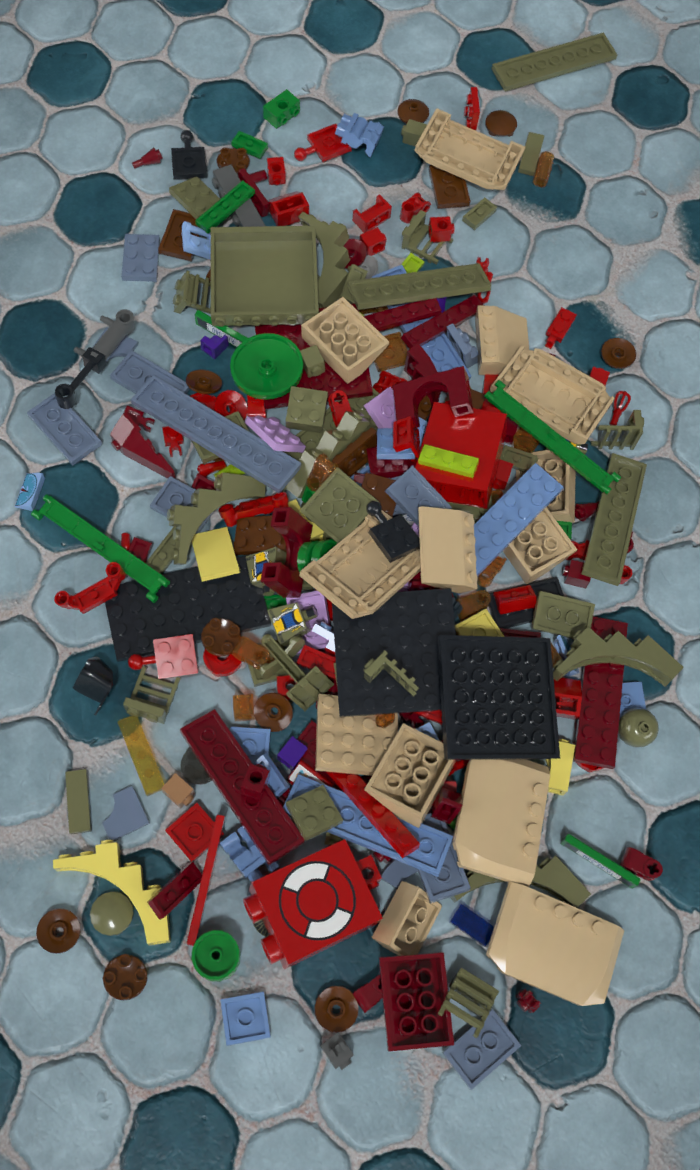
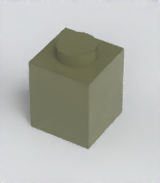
M409 119L407 125H403L401 135H403L402 143L416 146L427 124Z
M317 345L300 350L303 358V368L308 378L325 372V362Z

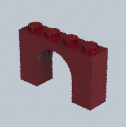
M464 366L393 385L396 419L400 420L411 416L415 425L420 427L419 404L426 395L435 391H443L449 394L450 406L455 417L474 413L469 377Z
M291 507L274 508L271 527L279 532L285 540L287 549L285 564L281 562L264 563L260 582L283 598H300L303 578L299 576L297 556L300 547L305 542H310L313 525Z

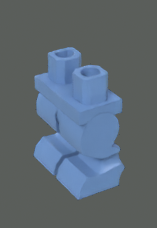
M356 113L352 117L344 114L336 128L335 134L343 137L341 143L345 145L347 143L355 149L363 143L366 144L365 152L371 158L380 140L384 126L380 122L374 123L371 120L367 122L365 118L358 117L359 114Z
M243 826L237 829V833L233 832L219 843L224 852L229 854L230 860L244 878L248 877L251 882L263 877L258 869L264 864L270 873L280 867L278 860L270 865L267 864ZM240 838L246 842L248 849L241 845Z

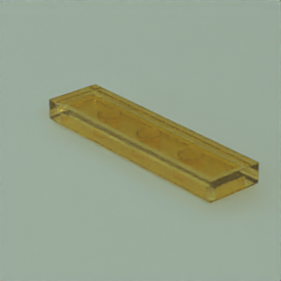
M130 716L117 721L146 796L161 791L165 784L138 717Z

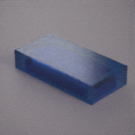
M460 904L449 922L483 947L487 946L494 930L493 925L462 904Z

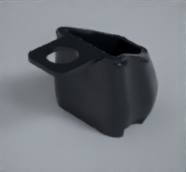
M100 657L89 658L73 686V689L78 693L100 703L94 714L95 716L113 686L112 669Z

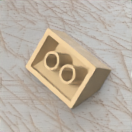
M401 881L372 939L398 956L418 955L442 905L438 902L430 904L426 892L420 887Z

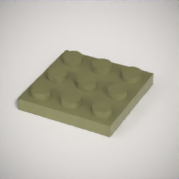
M336 468L299 511L334 541L339 543L364 522L365 517L368 515L366 511L367 504L371 501H379L339 468Z

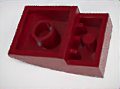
M418 343L407 351L404 371L412 380L437 373L432 360ZM435 391L427 395L431 401V407H433L434 402H439L441 391Z

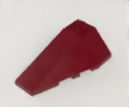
M124 412L110 433L112 447L116 451L120 450L126 457L168 479L171 476L176 479L175 471L160 453H155L156 450L149 439L145 441L140 432V427Z

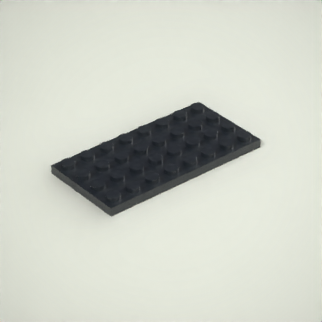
M246 556L236 558L240 573L203 582L198 566L162 574L170 581V584L167 587L163 585L155 594L158 596V600L155 603L146 598V594L150 590L136 580L121 583L116 591L117 596L105 602L117 662L128 660L134 654L141 656L154 654L153 639L193 634L194 644L201 643L202 631L213 618L232 621L238 625L240 633L271 626L262 588L251 583Z

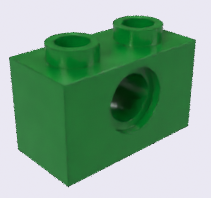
M287 89L263 106V118L276 129L285 125L287 121L300 113V100Z

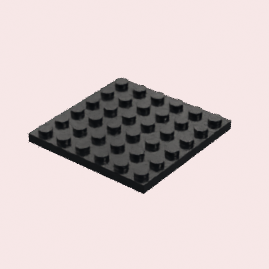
M452 588L396 592L373 614L354 619L350 618L332 603L339 717L441 711L437 636L456 635ZM386 651L388 653L387 659L391 662L395 659L397 661L396 667L400 671L403 668L406 670L405 676L409 679L412 677L416 679L414 684L419 688L416 691L417 694L413 697L385 669L369 683L364 678V666L372 658L376 660Z
M437 636L444 760L560 759L550 638Z

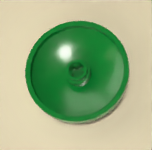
M258 334L246 339L235 349L230 362L231 375L234 383L243 393L257 399H275L289 393L291 386H297L303 374V358L298 347L288 338L278 334Z

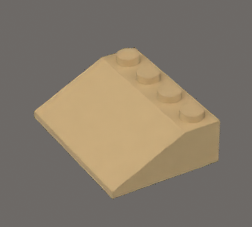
M344 297L301 325L302 338L310 346L317 345L325 362L347 384L360 376L390 344Z
M496 306L477 307L475 329L477 351L479 353L478 373L479 375H500L521 346H525L524 349L529 350L527 318Z
M550 450L530 452L537 455L538 461L536 464L564 486V489L547 506V509L556 521L575 523L576 471ZM516 470V482L525 472Z
M418 507L421 583L441 589L452 588V592L458 594L477 589L478 577L476 573L477 559L475 555L476 540L474 537L475 522L473 514L462 510Z
M547 507L503 550L525 584H529L543 576L577 551Z
M403 723L365 787V791L400 819L420 828L456 760H444V745L442 742Z

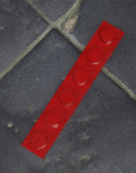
M327 772L402 858L419 849L420 843L399 819L365 791L367 784L358 774Z

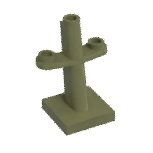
M270 634L262 637V645L276 660L270 664H263L259 670L260 675L263 679H268L281 668H284L297 683L286 695L304 711L317 701L318 694H325L334 685L317 666L305 674L292 660L305 645V640L302 637H292L285 651Z

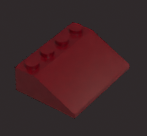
M444 952L379 958L388 1052L454 1045L451 1012L445 1009L442 1016L438 1014L448 994Z

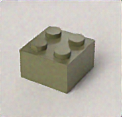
M291 386L285 421L286 427L322 433L328 392Z

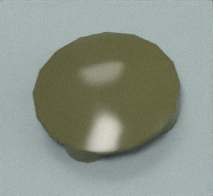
M108 892L99 896L93 903L90 911L91 923L94 928L101 934L109 936L120 935L127 929L133 917V905L126 896L118 892Z

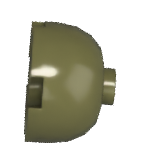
M632 708L624 711L620 716L618 732L620 739L625 744L632 747H645L657 738L659 725L656 717L650 711L643 708Z

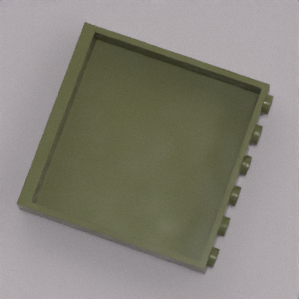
M315 226L211 227L212 326L303 324L319 313Z

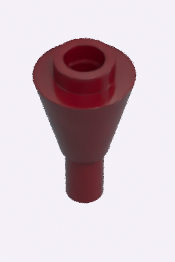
M153 147L141 159L132 162V165L136 169L143 165L159 164L163 158L159 149L155 150Z
M599 501L575 505V517L582 522L597 511Z

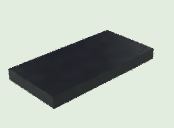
M558 577L517 586L530 585L536 595V600L539 591L564 596ZM494 592L485 595L491 616L499 628L507 629L532 622L535 607L500 614L494 598Z

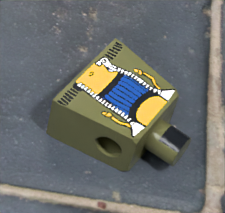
M277 547L246 556L251 583L262 588L264 596H272L274 591L260 582L263 564L275 562L285 564L287 553Z
M299 603L267 610L279 643L284 647L289 646V641L292 637H303L312 630L309 621L318 617L314 606L304 610V607Z

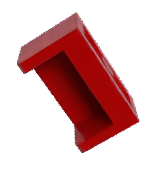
M379 194L376 196V204L362 213L357 209L353 210L352 221L365 233L391 218L392 206Z

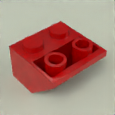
M295 191L267 200L270 203L269 212L276 226H287L300 222L299 215L302 212L309 215V204L303 192Z
M561 678L556 681L554 679L557 717L576 720L580 717L581 680Z

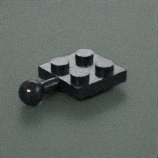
M190 130L182 131L180 138L184 143V148H171L173 179H191L196 176L198 178H207L204 147H191L193 133Z
M371 501L367 504V513L370 516H375L380 523L370 528L368 533L390 563L420 549V538L402 514L387 520L381 512L382 506L379 502Z

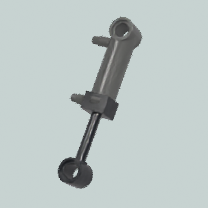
M119 310L115 321L102 315L100 321L110 327L93 348L89 347L86 351L82 348H74V352L83 358L85 367L70 385L60 384L56 387L55 396L59 407L70 409L75 405L76 399L74 394L77 387L91 370L100 374L106 366V360L126 335L134 331V315L130 310Z

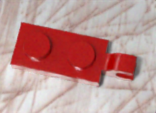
M561 307L546 332V336L549 338L545 347L552 349L556 341L562 342L577 314Z

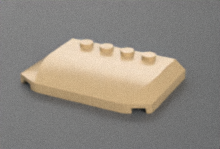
M436 108L414 151L426 163L486 189L505 190L526 147L510 141L509 145L450 120L451 114Z
M521 346L492 384L490 391L493 393L497 389L495 386L498 380L502 381L506 385L503 389L559 435L574 444H585L615 398L607 394L605 391L606 387L602 383L542 349L535 348L533 351L524 349L525 346Z
M383 510L381 511L387 520L392 519V517L385 513ZM369 514L360 526L318 561L313 560L300 571L299 575L352 619L373 614L421 571L420 549L391 563L388 561L368 533L370 528L380 524L375 516H370Z
M526 759L470 760L468 762L462 789L463 806L457 816L452 842L459 860L457 862L458 867L506 882L530 886L535 875L550 780L549 767Z
M508 882L486 955L493 960L502 974L578 1006L604 1004L624 930L618 925L525 885Z

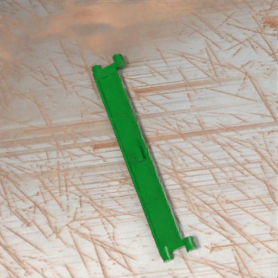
M498 380L495 386L497 389L493 393L488 391L484 397L490 403L507 414L510 419L600 491L608 495L612 490L609 487L613 480L618 482L621 479V476L615 471L611 475L608 474L503 389L506 385L502 381Z
M48 494L43 497L45 504L39 511L34 509L31 513L34 518L40 521L43 516H46L110 563L117 562L122 566L123 571L150 590L146 594L147 599L153 603L158 600V596L155 594L162 585L167 587L170 584L167 578Z

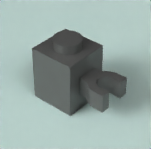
M339 1032L320 1045L335 1069L340 1067L343 1070L352 1063L350 1058L354 1054Z

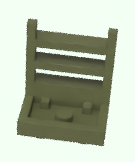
M420 210L417 215L412 217L410 225L406 226L402 232V249L405 250L406 248L410 250V253L418 254L421 259L424 257L429 263L438 264L439 260L435 257L446 241L439 242L431 255L426 254L434 243L430 242V239L422 251L417 249L429 233L428 225L425 224L426 212Z
M187 270L181 279H178L175 283L174 312L180 314L186 306H190L211 314V305L210 308L206 307L208 286L211 287L209 278H200V275H192ZM202 283L201 304L199 305L196 304L198 285Z
M633 410L625 426L599 425L598 429L604 431L599 441H591V446H598V449L608 446L610 450L614 446H619V450H623L624 447H630V450H634L643 434L644 417L641 415V410ZM611 430H615L610 440L606 441ZM624 431L620 442H617L621 432Z
M386 651L376 660L372 658L364 666V678L369 683L385 669L413 697L417 694L416 691L419 688L414 684L416 679L414 677L409 679L405 676L406 670L403 668L400 671L396 667L397 661L395 659L392 662L387 659L388 653Z
M142 667L131 698L126 697L123 706L129 715L165 724V719L170 711L180 678L176 677L174 684L146 676L147 668ZM142 681L171 689L170 695L140 685ZM138 692L167 700L166 706L138 698L136 695Z
M461 967L448 986L450 989L438 1014L442 1016L445 1009L475 1027L476 1030L473 1036L477 1038L499 990ZM450 999L480 1016V1021L449 1002Z

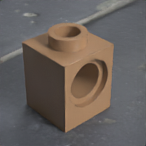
M176 773L161 788L162 792L179 808H182L184 805L188 806L195 798L193 796L195 794L194 789Z

